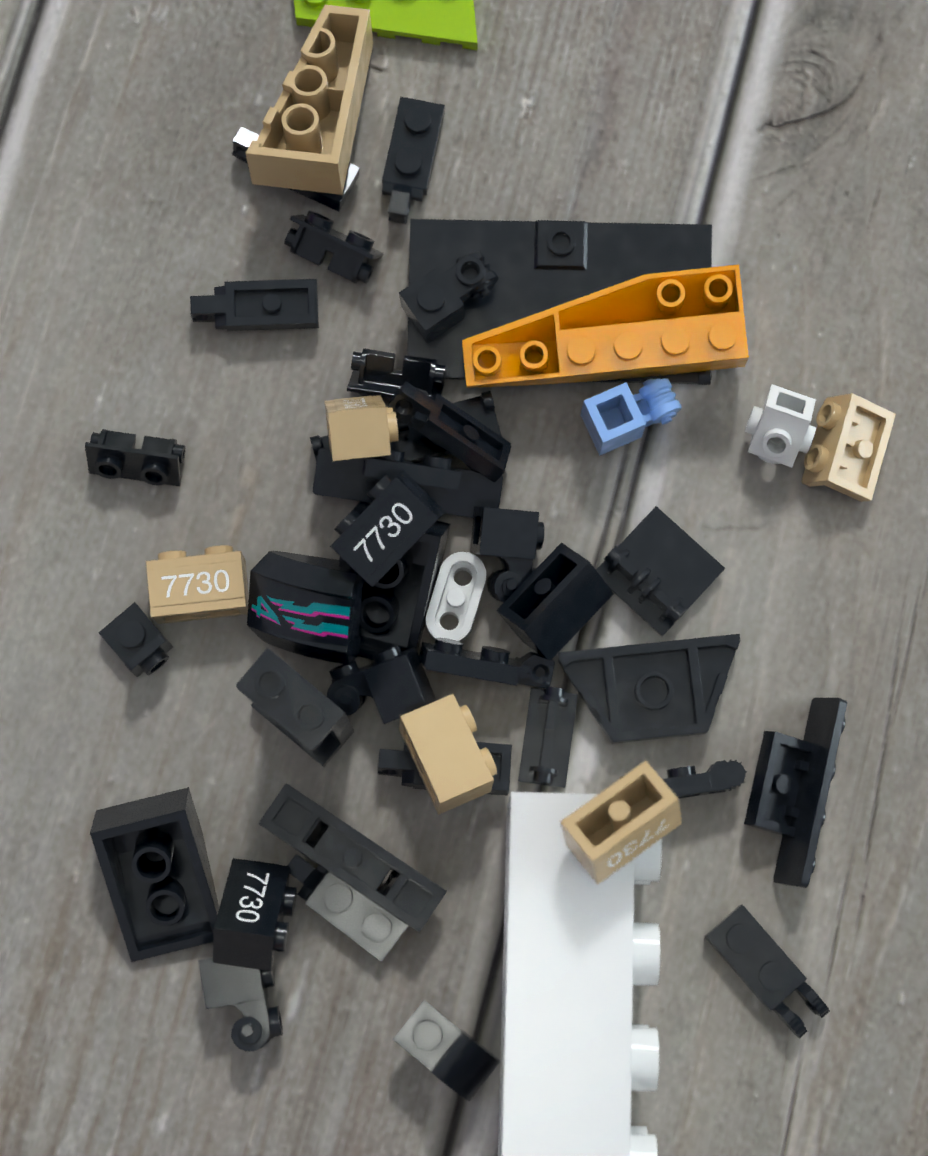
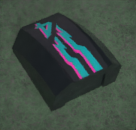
M269 551L250 571L247 626L262 641L272 646L319 660L351 665L360 653L361 636H359L362 588L365 580L343 560Z

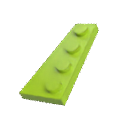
M294 0L296 24L299 26L313 27L324 5L369 9L372 32L377 33L378 37L395 39L396 36L422 39V43L440 45L441 42L460 44L462 49L478 51L473 0Z

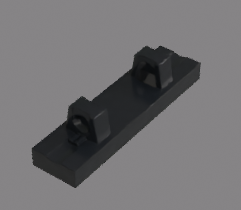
M287 783L259 822L260 826L418 933L421 932L447 892ZM391 870V873L386 883L379 890H377L383 882V880L385 879V877L387 876V874L389 873V871Z

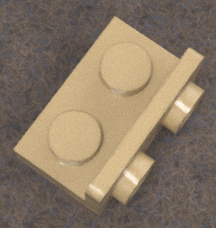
M853 393L826 398L817 414V429L812 446L804 459L805 470L802 483L810 487L825 485L860 502L872 501L896 414Z

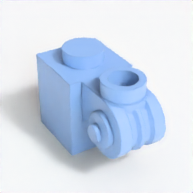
M651 378L644 381V386L635 395H632L627 382L583 401L580 415L599 456L642 438L644 429L647 426L657 423L664 425L672 421V418L677 415L682 406L679 400L675 399L676 394L671 391L672 385L668 378Z

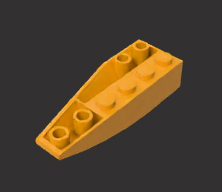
M739 264L644 274L462 340L466 387H504L603 381L745 367L749 355Z

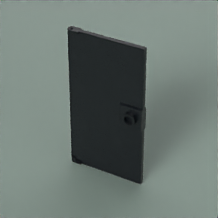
M410 219L409 285L436 267L444 273L457 263L455 260L463 254L466 256L477 251L483 254L485 263L490 264V270L495 271L499 279L491 293L482 299L479 296L473 299L469 297L464 301L465 318L429 343L425 342L408 317L407 355L437 359V364L446 366L444 379L466 380L462 340L644 274L712 267V225L552 220ZM711 370L589 382L643 383L651 378H668L671 384L710 385L712 374Z

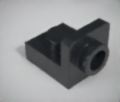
M135 602L99 632L102 638L125 663V666L136 677L140 676L143 672L146 675H150L157 671L167 662L169 656L166 653L173 648L171 643Z

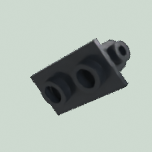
M308 211L307 216H291L290 220L300 226L298 230L291 228L284 242L285 245L291 247V253L297 254L317 265L322 264L327 251L334 253L327 269L355 284L358 281L364 283L369 281L374 269L373 266L368 265L369 259L382 258L384 254L372 248L375 241L352 230H349L348 235L342 234L332 229L334 221L313 211Z
M363 348L362 353L353 352L351 370L353 372L347 386V391L359 393L360 396L381 395L382 398H391L404 382H408L429 397L433 398L437 393L442 395L446 366L437 364V359L405 355L402 370H395L396 353Z
M102 429L101 433L93 432L90 443H85L89 474L100 475L108 479L124 478L145 481L151 485H181L179 463L184 462L185 445L177 444V439L145 436L142 448L135 449L136 434Z
M531 687L519 782L561 788L566 787L578 694L565 692V689L558 687H546V689Z

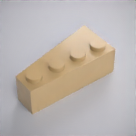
M324 5L300 50L301 58L295 69L288 72L282 84L283 91L274 108H269L262 121V131L256 141L252 140L246 151L252 184L343 195L373 48L369 9Z

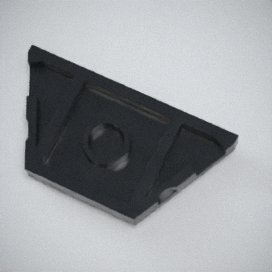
M740 634L559 652L557 656L558 663L611 744L702 735L708 732L717 702L722 694L728 677L727 674L740 643Z

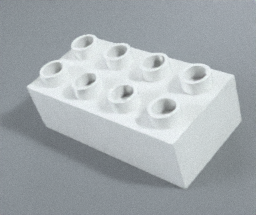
M511 792L507 803L498 1156H657L656 1135L648 1134L647 1126H631V1091H657L659 1075L657 1028H649L646 1024H632L633 985L658 986L659 924L634 923V885H650L651 882H659L662 838L597 885L566 846L560 821L598 794Z

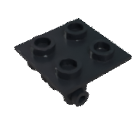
M655 506L624 541L608 553L604 558L605 561L596 569L608 587L663 637L725 570V567Z

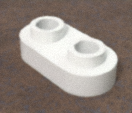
M457 552L451 554L440 567L426 613V628L434 640L436 638H448L462 642L469 636L486 583L485 566L480 558L472 553ZM459 571H467L472 576V580L465 586L458 585L454 581L455 574ZM445 615H454L459 623L455 629L446 630L440 624L441 619Z

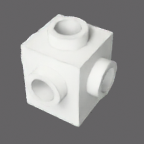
M771 384L763 407L753 406L745 428V432L752 435L748 452L757 455L767 463L783 464L792 468L798 452L807 454L812 443L816 427L811 426L810 422L816 399Z

